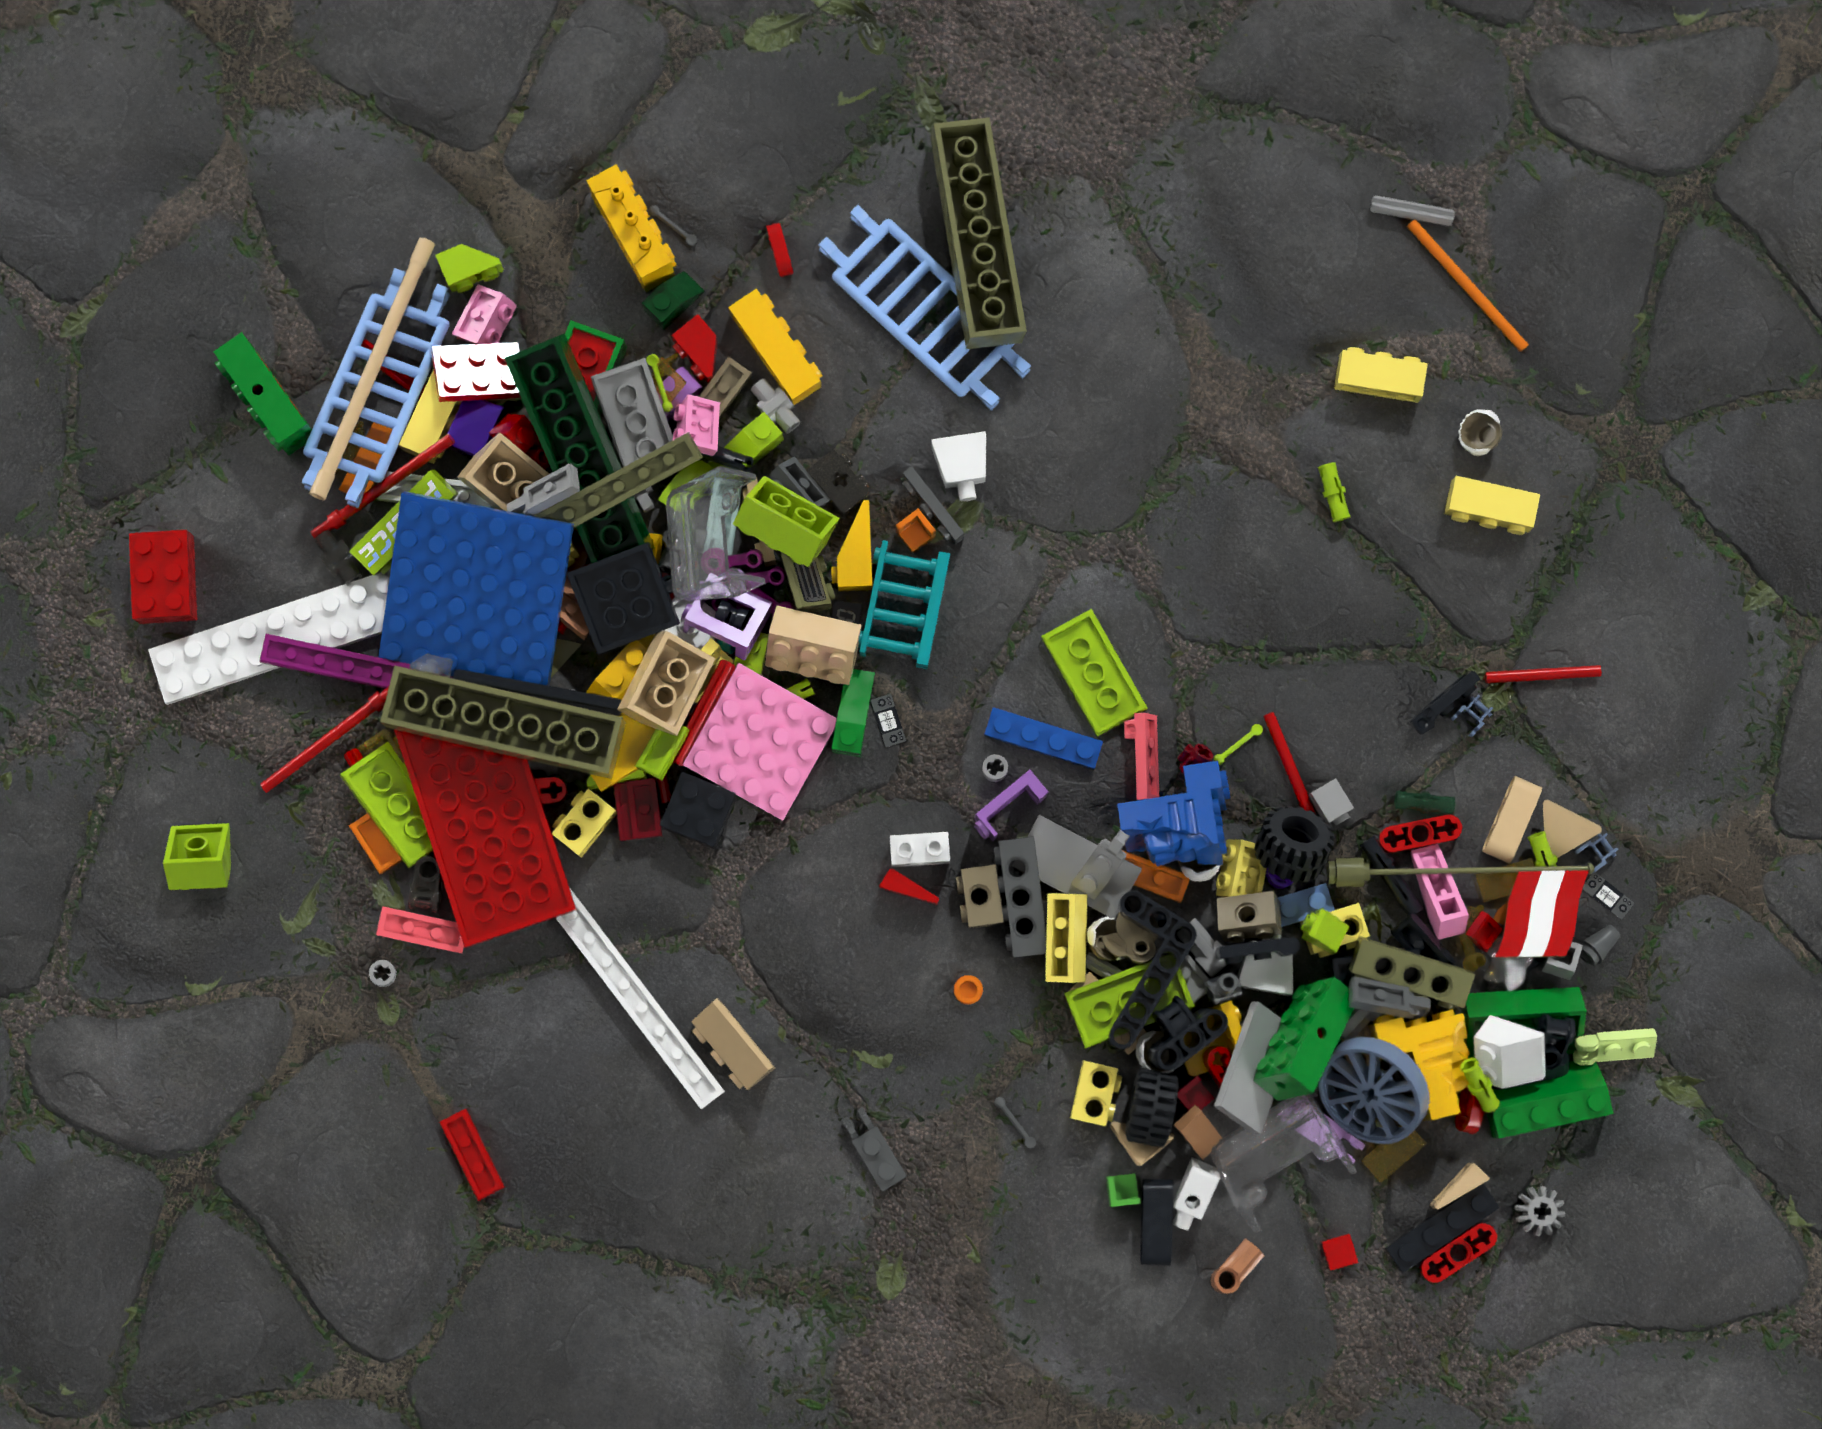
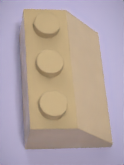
M498 433L473 456L457 478L494 509L507 511V504L521 497L524 493V487L549 475V473L503 434Z
M666 630L656 633L617 710L641 724L677 736L715 658Z
M718 998L692 1021L695 1026L692 1030L694 1035L702 1044L707 1041L714 1050L710 1054L720 1066L726 1064L733 1073L729 1077L739 1089L744 1086L747 1090H750L775 1069L774 1065Z

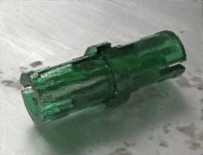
M1397 790L1394 808L1420 811V814L1435 812L1453 815L1455 797L1431 795L1427 791L1410 793Z

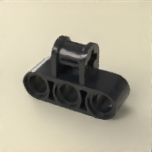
M1174 996L1169 1005L1161 1011L1156 1010L1152 1013L1155 1022L1164 1036L1149 1048L1148 1060L1156 1068L1164 1070L1178 1068L1225 1032L1228 1026L1226 1014L1213 1008H1201L1192 1014L1185 1002L1180 997ZM1212 1014L1214 1025L1209 1029L1206 1021ZM1187 1032H1190L1192 1040L1186 1046L1184 1044V1036ZM1167 1049L1169 1058L1165 1063H1162L1161 1053Z

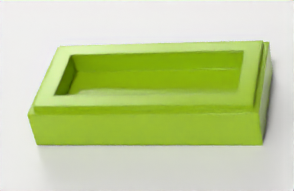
M682 725L677 736L655 729L635 767L663 781L690 729Z

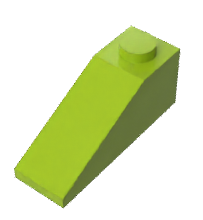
M763 412L743 428L724 448L751 456L754 465L784 441L783 433L769 416ZM712 461L708 463L717 470L716 474L737 477L743 474ZM742 463L743 465H745V466L748 467V468H751V467H752L751 465ZM714 475L709 481L711 487L713 486Z

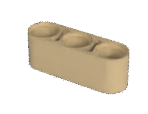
M1517 776L1513 777L1486 838L1482 852L1506 863L1512 861L1538 802L1542 787Z

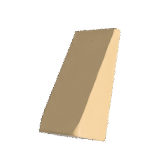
M1467 1163L1430 1203V1207L1438 1210L1488 1181L1490 1178L1475 1163Z

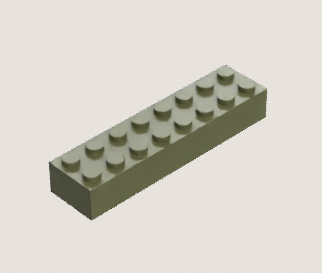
M990 117L934 123L930 139L966 349L1022 343L1027 330Z
M399 666L394 667L380 720L386 728L609 779L613 777L626 725L624 719L619 716Z

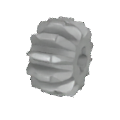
M1540 1186L1537 1193L1533 1187H1529L1527 1189L1529 1198L1524 1194L1518 1196L1524 1205L1514 1206L1515 1210L1523 1212L1522 1215L1516 1217V1221H1526L1523 1230L1528 1232L1533 1228L1534 1236H1540L1542 1229L1546 1235H1551V1225L1556 1228L1562 1226L1556 1220V1217H1565V1212L1557 1211L1558 1207L1564 1205V1201H1553L1557 1196L1555 1190H1551L1547 1194L1546 1187ZM1542 1203L1541 1208L1546 1209L1545 1215L1539 1216V1214H1534V1208L1540 1207Z

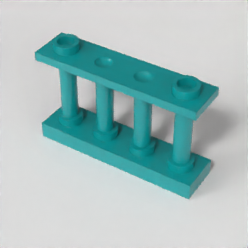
M882 540L881 548H875L872 564H876L877 569L864 631L860 632L858 645L860 656L866 657L867 647L911 655L912 659L917 660V668L928 669L950 553L939 551L938 559L932 558L929 561L887 552L888 541ZM886 563L929 572V575L934 576L932 587L926 586L925 589L881 580L884 565ZM879 591L921 599L923 603L928 604L926 615L915 616L876 608ZM873 619L918 628L917 631H922L921 642L910 644L870 636Z

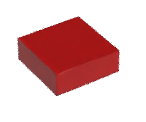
M1481 911L1465 935L1480 950L1487 952L1503 928L1488 913Z
M1349 1233L1321 1241L1330 1271L1358 1263Z

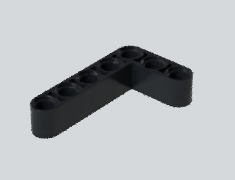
M1129 891L1121 897L1119 902L1120 914L1162 940L1163 943L1108 1033L1110 1045L1117 1050L1128 1049L1134 1043L1197 938L1196 929L1191 923L1137 891ZM1128 898L1137 899L1140 903V910L1135 913L1128 912L1124 906L1125 900ZM1154 913L1161 914L1165 918V926L1162 928L1153 927L1150 924V916ZM1186 929L1190 933V941L1186 944L1179 943L1175 938V931ZM1168 953L1174 957L1175 966L1173 968L1166 969L1161 966L1159 958L1162 954ZM1153 978L1159 982L1160 990L1158 993L1150 994L1145 990L1144 983L1147 979ZM1134 1003L1141 1004L1145 1009L1144 1017L1135 1019L1130 1016V1005ZM1119 1028L1126 1029L1130 1035L1129 1042L1126 1044L1117 1043L1114 1039V1031Z

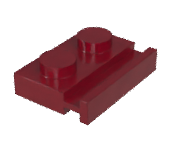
M656 778L615 783L614 793L620 841L662 837Z

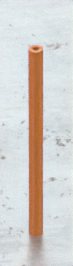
M1414 219L1407 228L1511 343L1522 352L1529 344Z

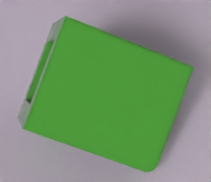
M1135 1173L1106 1177L1110 1207L1141 1203L1140 1197H1138Z

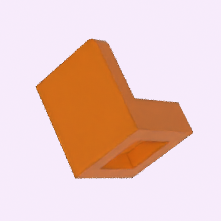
M919 508L895 526L896 533L912 553H915L936 537V530Z

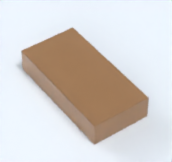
M1196 1105L1174 1124L1202 1160L1224 1141Z

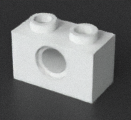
M948 832L890 836L892 867L950 864Z

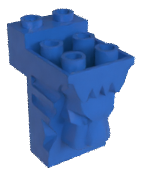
M1218 761L1183 766L1187 793L1117 804L1121 830L1130 836L1125 843L1127 853L1134 851L1143 852L1146 850L1150 861L1156 864V866H1162L1175 860L1180 862L1197 860L1198 864L1223 865L1222 854H1227L1221 811L1227 810L1225 800L1231 799L1226 770L1220 771Z

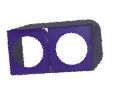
M486 400L462 401L448 431L455 441L449 449L472 459L492 439L489 432L508 414L507 410Z

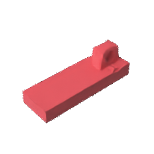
M1134 713V719L1124 721V738L1135 740L1137 800L1159 797L1157 715Z
M384 906L381 908L375 935L455 953H463L464 944L456 922Z

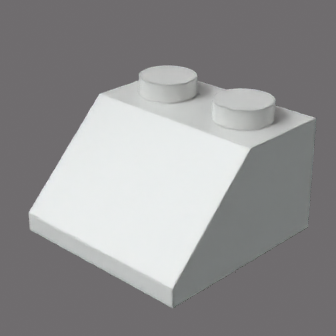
M1490 1015L1474 1036L1475 1059L1478 1060L1484 1075L1490 1078L1492 1085L1504 1089L1543 1080L1546 1076L1544 1033Z

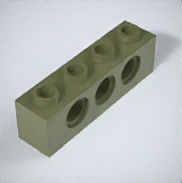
M1362 936L1358 937L1348 968L1352 973H1355L1354 977L1374 979L1380 982L1409 987V991L1414 993V996L1439 1000V1006L1455 1010L1456 1006L1465 1007L1475 974L1469 970ZM1382 958L1388 959L1390 962L1389 969L1384 973L1376 972V962ZM1415 967L1418 971L1416 979L1411 982L1405 981L1403 978L1405 970ZM1443 976L1446 981L1444 988L1438 991L1433 990L1431 986L1433 979Z

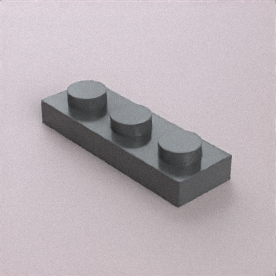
M911 466L904 471L903 488L911 497L916 495L922 503L919 507L928 519L933 517L939 524L937 531L946 542L951 540L954 545L963 540L964 532L914 468Z

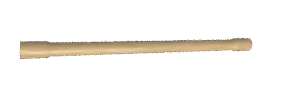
M420 237L416 244L408 269L329 452L310 489L309 494L314 498L325 501L338 465L420 275L428 263L435 244L426 238Z

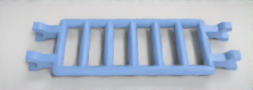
M857 205L850 212L852 215L850 219L870 236L849 257H846L827 236L819 243V251L838 266L832 274V279L957 396L963 397L971 390L992 411L999 404L998 400L1000 398L979 380L1001 358L1022 379L1030 372L1029 368L1031 365L1011 349L1014 344L1000 345L962 383H959L949 371L970 350L966 349L965 340L941 364L928 354L961 319L959 305L920 345L907 334L949 290L957 295L954 277L891 219H886L879 226ZM889 232L901 244L857 287L846 275ZM910 252L921 264L878 307L866 295ZM931 271L942 282L898 326L887 313Z
M394 269L384 296L375 293L370 296L305 444L303 454L313 459L309 470L302 480V484L305 485L304 488L307 490L311 489L317 473L322 468L328 452L317 449L322 434L335 437L338 431V426L328 423L334 408L345 412L348 408L350 401L340 398L339 395L345 382L357 386L361 376L350 372L356 357L368 361L372 350L361 347L367 332L379 336L383 325L373 322L372 319L378 306L390 310L406 273L402 270ZM440 284L436 285L427 312L407 305L403 316L436 327V330L430 342L400 331L395 333L392 341L422 351L425 355L419 368L385 356L382 363L383 367L413 377L414 381L408 393L376 381L374 382L371 392L403 403L397 419L363 407L360 414L361 418L393 430L387 444L354 432L352 433L348 443L381 454L375 470L344 458L341 459L338 469L356 475L352 486L345 496V500H348L347 504L359 508L369 480L376 483L384 480L432 368V346H441L450 325L448 320L440 317L443 307L450 297V293H447L448 287Z

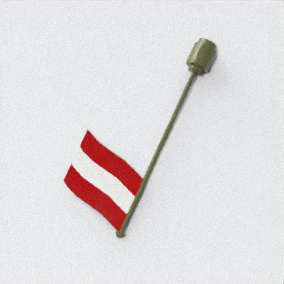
M1335 858L1334 861L1327 862L1328 884H1335V887H1364V882L1370 880V875L1518 873L1508 900L1503 938L1494 958L1565 957L1575 934L1579 898L1587 875L1594 872V866L1591 863H1588V866L1370 869L1369 863H1364L1363 858Z

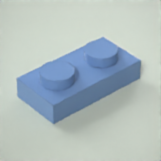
M1326 883L1278 897L1281 907L1282 927L1301 922L1307 914L1314 913L1321 908L1328 912L1335 910Z

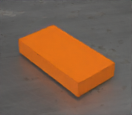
M368 813L349 825L379 874H383L403 861Z

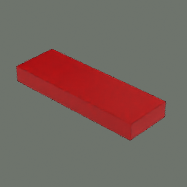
M467 1108L440 1121L439 1123L477 1200L480 1201L505 1188Z

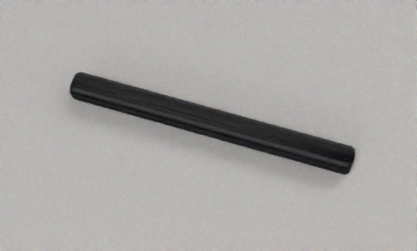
M462 669L455 670L453 679L597 712L620 716L622 713L617 710L622 699Z

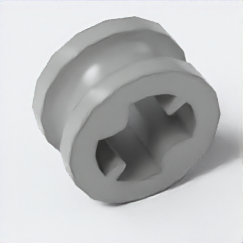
M996 754L988 756L983 762V775L991 782L1002 781L1008 773L1006 759ZM995 761L1000 762V767L1004 768L1003 772L998 771L996 775L990 774L991 769L987 770L988 764L993 765Z
M378 960L369 969L371 981L379 987L390 986L396 979V969L387 960ZM380 966L384 969L390 968L391 974H387L389 978L386 981L381 978L376 979L375 973H379L376 969Z

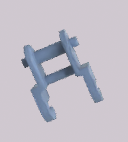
M1479 694L1475 698L1471 696L1469 698L1471 700L1467 707L1465 705L1461 706L1450 718L1454 721L1462 711H1467L1477 721V726L1469 734L1471 738L1485 724L1482 720L1487 715L1489 717L1492 715L1490 711L1493 707L1488 709L1478 700ZM1473 704L1484 713L1481 717H1478L1470 709Z
M1599 833L1597 835L1598 839L1594 842L1589 840L1574 851L1575 854H1578L1587 847L1594 850L1600 858L1599 864L1594 867V872L1607 864L1605 859L1609 856H1616L1615 852L1618 848L1613 849L1605 839L1608 835L1607 833L1603 835ZM1598 842H1601L1608 851L1605 856L1595 846Z

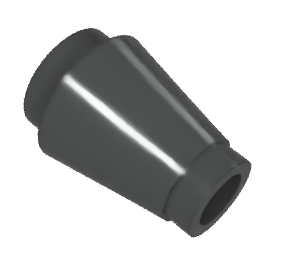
M1607 925L1605 928L1580 942L1583 945L1580 957L1590 966H1594L1596 963L1601 964L1621 937L1619 931L1614 926Z

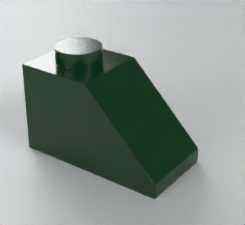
M683 271L660 284L642 302L643 309L665 330L705 291Z

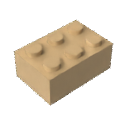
M776 606L768 635L765 666L778 671L801 674L804 677L828 680L834 684L849 685L857 658L862 625Z

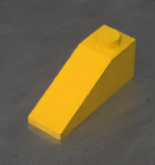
M863 500L837 556V566H831L832 584H838V591L872 590L869 500Z

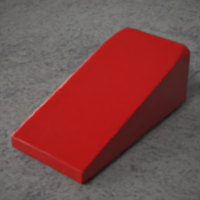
M893 868L889 869L879 885V889L934 905L939 903L938 897Z

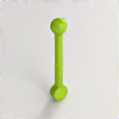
M651 354L646 358V362L649 366H652L663 401L664 412H671L673 405L668 401L657 366L659 358L656 354Z
M1260 724L1253 725L1248 734L1222 754H1216L1213 761H1218L1219 765H1222L1225 758L1253 736H1259L1263 732L1262 726Z

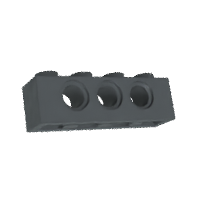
M1034 836L1000 840L999 847H994L996 865L1002 864L1003 876H998L1000 894L1005 893L1007 905H1002L1004 923L1009 922L1010 934H1005L1007 952L1013 951V957L1046 954L1047 932ZM1013 860H1021L1025 864L1026 871L1023 875L1014 876L1010 873L1009 864ZM1015 890H1026L1029 893L1028 903L1025 905L1016 904L1013 900ZM1019 919H1030L1033 923V930L1028 934L1020 933L1016 927Z

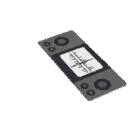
M891 694L872 699L871 704L885 747L905 742L906 738Z
M1596 872L1591 875L1583 886L1585 892L1621 920L1634 905L1633 901Z

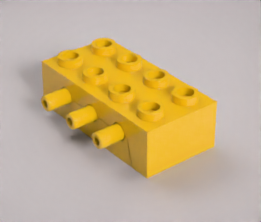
M616 164L586 180L591 197L644 291L648 292L674 277L673 267L677 266L674 260L675 257L667 243L661 244L663 242L660 235L661 232L654 219L648 221L647 207L639 194L634 196L636 192L627 171L621 172Z

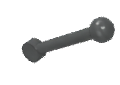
M652 205L649 208L650 215L657 216L685 238L688 246L693 247L697 244V237L695 235L687 234L663 215L658 206Z
M997 1097L994 1101L995 1106L1002 1109L1024 1138L1025 1146L1033 1148L1036 1145L1035 1138L1026 1133L1005 1105V1099Z

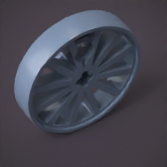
M1356 1037L1340 1043L1335 1047L1318 1082L1321 1100L1332 1119L1351 1135L1371 1143L1390 1144L1403 1140L1420 1125L1429 1108L1428 1085L1417 1064L1398 1047L1376 1038ZM1361 1053L1370 1054L1369 1067ZM1347 1054L1351 1060L1352 1065L1348 1061H1346L1342 1056ZM1380 1058L1392 1065L1387 1072L1380 1069ZM1332 1067L1337 1069L1342 1075L1334 1073ZM1398 1070L1406 1080L1395 1082L1391 1076ZM1334 1086L1347 1091L1337 1093ZM1413 1091L1414 1098L1400 1094V1092ZM1356 1101L1352 1105L1350 1111L1343 1104L1345 1102ZM1402 1108L1415 1112L1414 1117L1410 1116ZM1377 1117L1383 1128L1375 1126ZM1393 1119H1395L1403 1127H1397Z

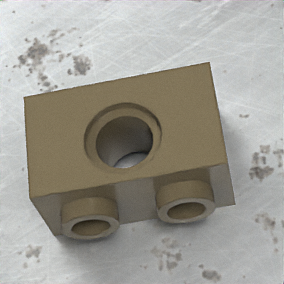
M996 864L961 869V876L956 877L958 894L964 893L965 905L960 906L962 923L968 922V929L1003 924ZM981 889L986 892V903L977 905L972 902L971 893L974 890Z
M1274 891L1217 898L1218 931L1224 941L1240 943L1249 938L1270 939L1274 935L1282 934L1280 901ZM1248 916H1255L1252 921L1244 922Z

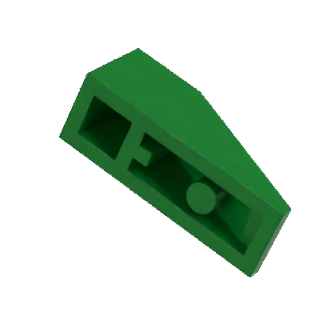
M853 669L850 684H843L832 753L861 758L875 672Z

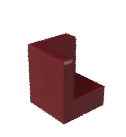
M1194 1076L1181 1087L1177 1094V1101L1186 1112L1194 1105L1202 1110L1215 1099L1201 1083V1079L1198 1076Z

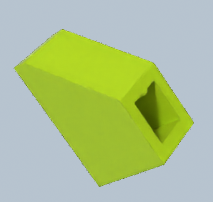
M463 244L435 255L452 293L455 291L458 293L468 291L473 287L474 283L481 280L485 282L497 278L500 272L504 271L499 258Z
M1321 908L1314 913L1307 914L1300 930L1304 931L1302 939L1334 954L1337 953L1349 926Z

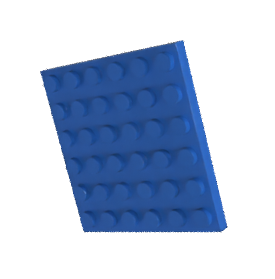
M402 492L379 658L407 663L423 668L428 672L453 676L455 670L462 669L549 686L574 524L416 493Z

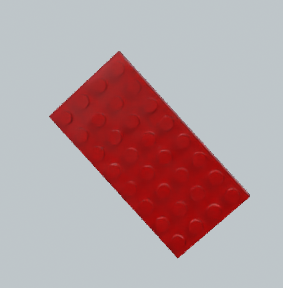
M394 729L465 948L577 911L528 760Z

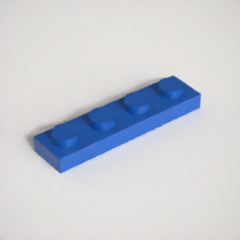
M994 707L992 708L984 736L1093 770L1095 769L1103 744L1101 740Z

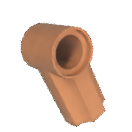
M1245 1238L1225 1262L1212 1273L1211 1286L1218 1293L1229 1294L1235 1292L1239 1288L1240 1283L1265 1255ZM1223 1272H1228L1233 1279L1232 1285L1228 1289H1224L1219 1284V1276Z

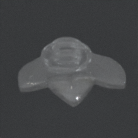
M1503 937L1496 938L1487 951L1491 957L1494 958ZM1494 958L1485 973L1484 979L1494 983L1505 982L1508 991H1513L1524 982L1527 967L1530 966L1534 958H1521L1520 960L1518 958Z

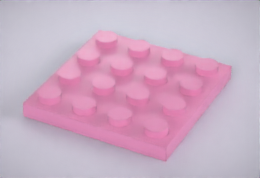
M737 663L733 674L682 765L721 787L736 793L739 797L783 821L835 729L837 718L744 665Z

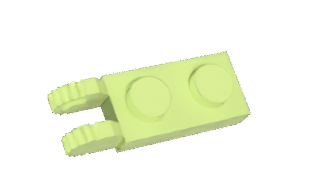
M1651 1028L1599 1032L1593 1035L1579 1036L1575 1040V1047L1578 1050L1573 1053V1060L1577 1064L1584 1066L1585 1064L1593 1065L1595 1062L1654 1058L1657 1034L1655 1029Z

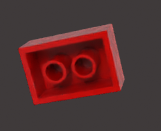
M188 530L129 533L132 619L139 624L197 620L194 535Z

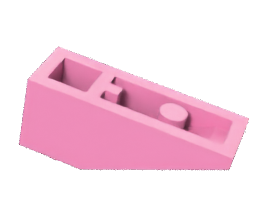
M1439 844L1411 850L1410 852L1414 869L1448 868ZM1416 874L1426 913L1436 938L1440 940L1464 934L1469 914L1452 875Z

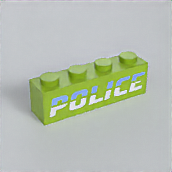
M435 469L430 470L409 491L410 493L455 501L454 499L459 495ZM400 501L349 551L373 576L380 572L385 575L391 570Z

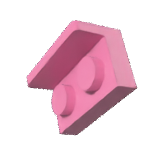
M478 284L452 335L473 345L499 343L508 322L513 317L517 305L503 293Z
M687 394L683 402L677 404L673 418L677 421V426L673 433L672 441L690 432L700 453L714 456L718 449L720 402Z

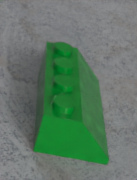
M1580 987L1469 993L1465 1007L1461 1009L1468 1037L1464 1039L1469 1051L1468 1058H1475L1474 1036L1490 1015L1533 1030L1537 1029L1539 1019L1543 1014H1548L1551 1018L1565 1020L1567 1017L1573 1018L1575 1021V1035L1566 1051L1567 1054H1573L1578 1050L1575 1047L1576 1038L1584 1036L1587 1012Z
M1575 1061L1569 1062V1072L1563 1077L1503 1090L1492 1089L1500 1105L1495 1111L1487 1112L1492 1138L1499 1139L1614 1113L1608 1087L1597 1062L1593 1065L1585 1064L1583 1066Z

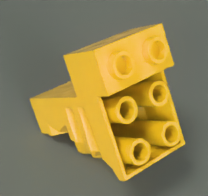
M1453 1009L1431 1015L1433 1021L1426 1022L1424 1017L1404 1022L1403 1017L1395 1018L1392 1015H1383L1376 1017L1373 1024L1368 1026L1371 1038L1386 1041L1401 1049L1417 1064L1423 1073L1430 1097L1429 1108L1423 1121L1436 1120L1460 1113L1457 1102L1459 1100L1456 1093L1467 1088L1469 1085L1463 1071L1460 1069L1462 1062L1469 1059V1051L1464 1042V1039L1468 1038L1463 1013L1455 1015Z

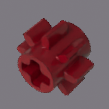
M1188 744L1177 758L1182 762L1179 766L1181 772L1184 774L1183 766L1212 762L1213 753L1203 744H1196L1194 747Z

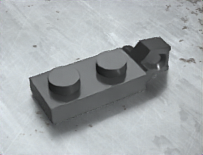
M1352 977L1349 982V1007L1403 1018H1425L1431 1009L1430 999L1414 996V993L1409 991V987L1359 977Z

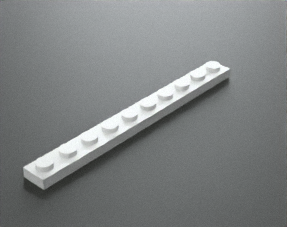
M571 890L577 911L556 917V919L700 1109L705 1108L725 1092Z

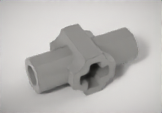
M765 378L753 385L751 391L760 401L757 407L761 413L765 412L774 423L777 422L786 434L798 427L800 420L791 411L795 407L780 387L774 390Z

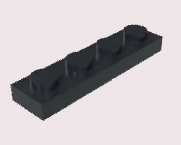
M1483 1183L1389 1244L1385 1249L1400 1272L1404 1273L1500 1207Z

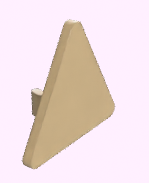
M1550 800L1543 801L1544 831L1552 854L1556 855L1557 858L1601 833L1600 825Z
M1111 1122L1110 1128L1136 1165L1142 1166L1163 1149L1161 1147L1128 1141L1126 1137V1124ZM1170 1133L1169 1139L1165 1146L1168 1145L1171 1141H1173V1133Z

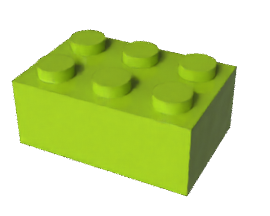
M763 476L745 497L733 525L738 527L742 533L763 541L770 549L779 550L786 554L793 562L809 567L826 546L840 518L770 478Z

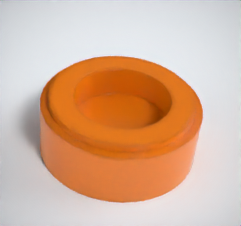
M962 976L954 985V995L962 1004H974L982 996V983L975 976Z

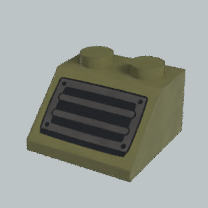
M781 553L784 570L796 609L813 614L832 608L830 600L835 599L831 582L825 584L822 573L827 572L823 555L817 556L811 565L807 567L793 562L789 556Z

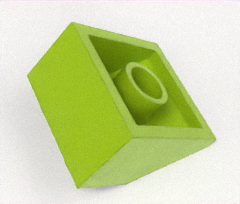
M229 823L171 826L163 861L169 890L215 889L228 886L231 871Z

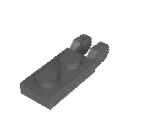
M862 1107L857 1110L858 1116L865 1123L869 1131L859 1136L851 1119L845 1117L842 1119V1122L853 1139L852 1143L883 1192L907 1177L880 1130L877 1126L873 1125Z

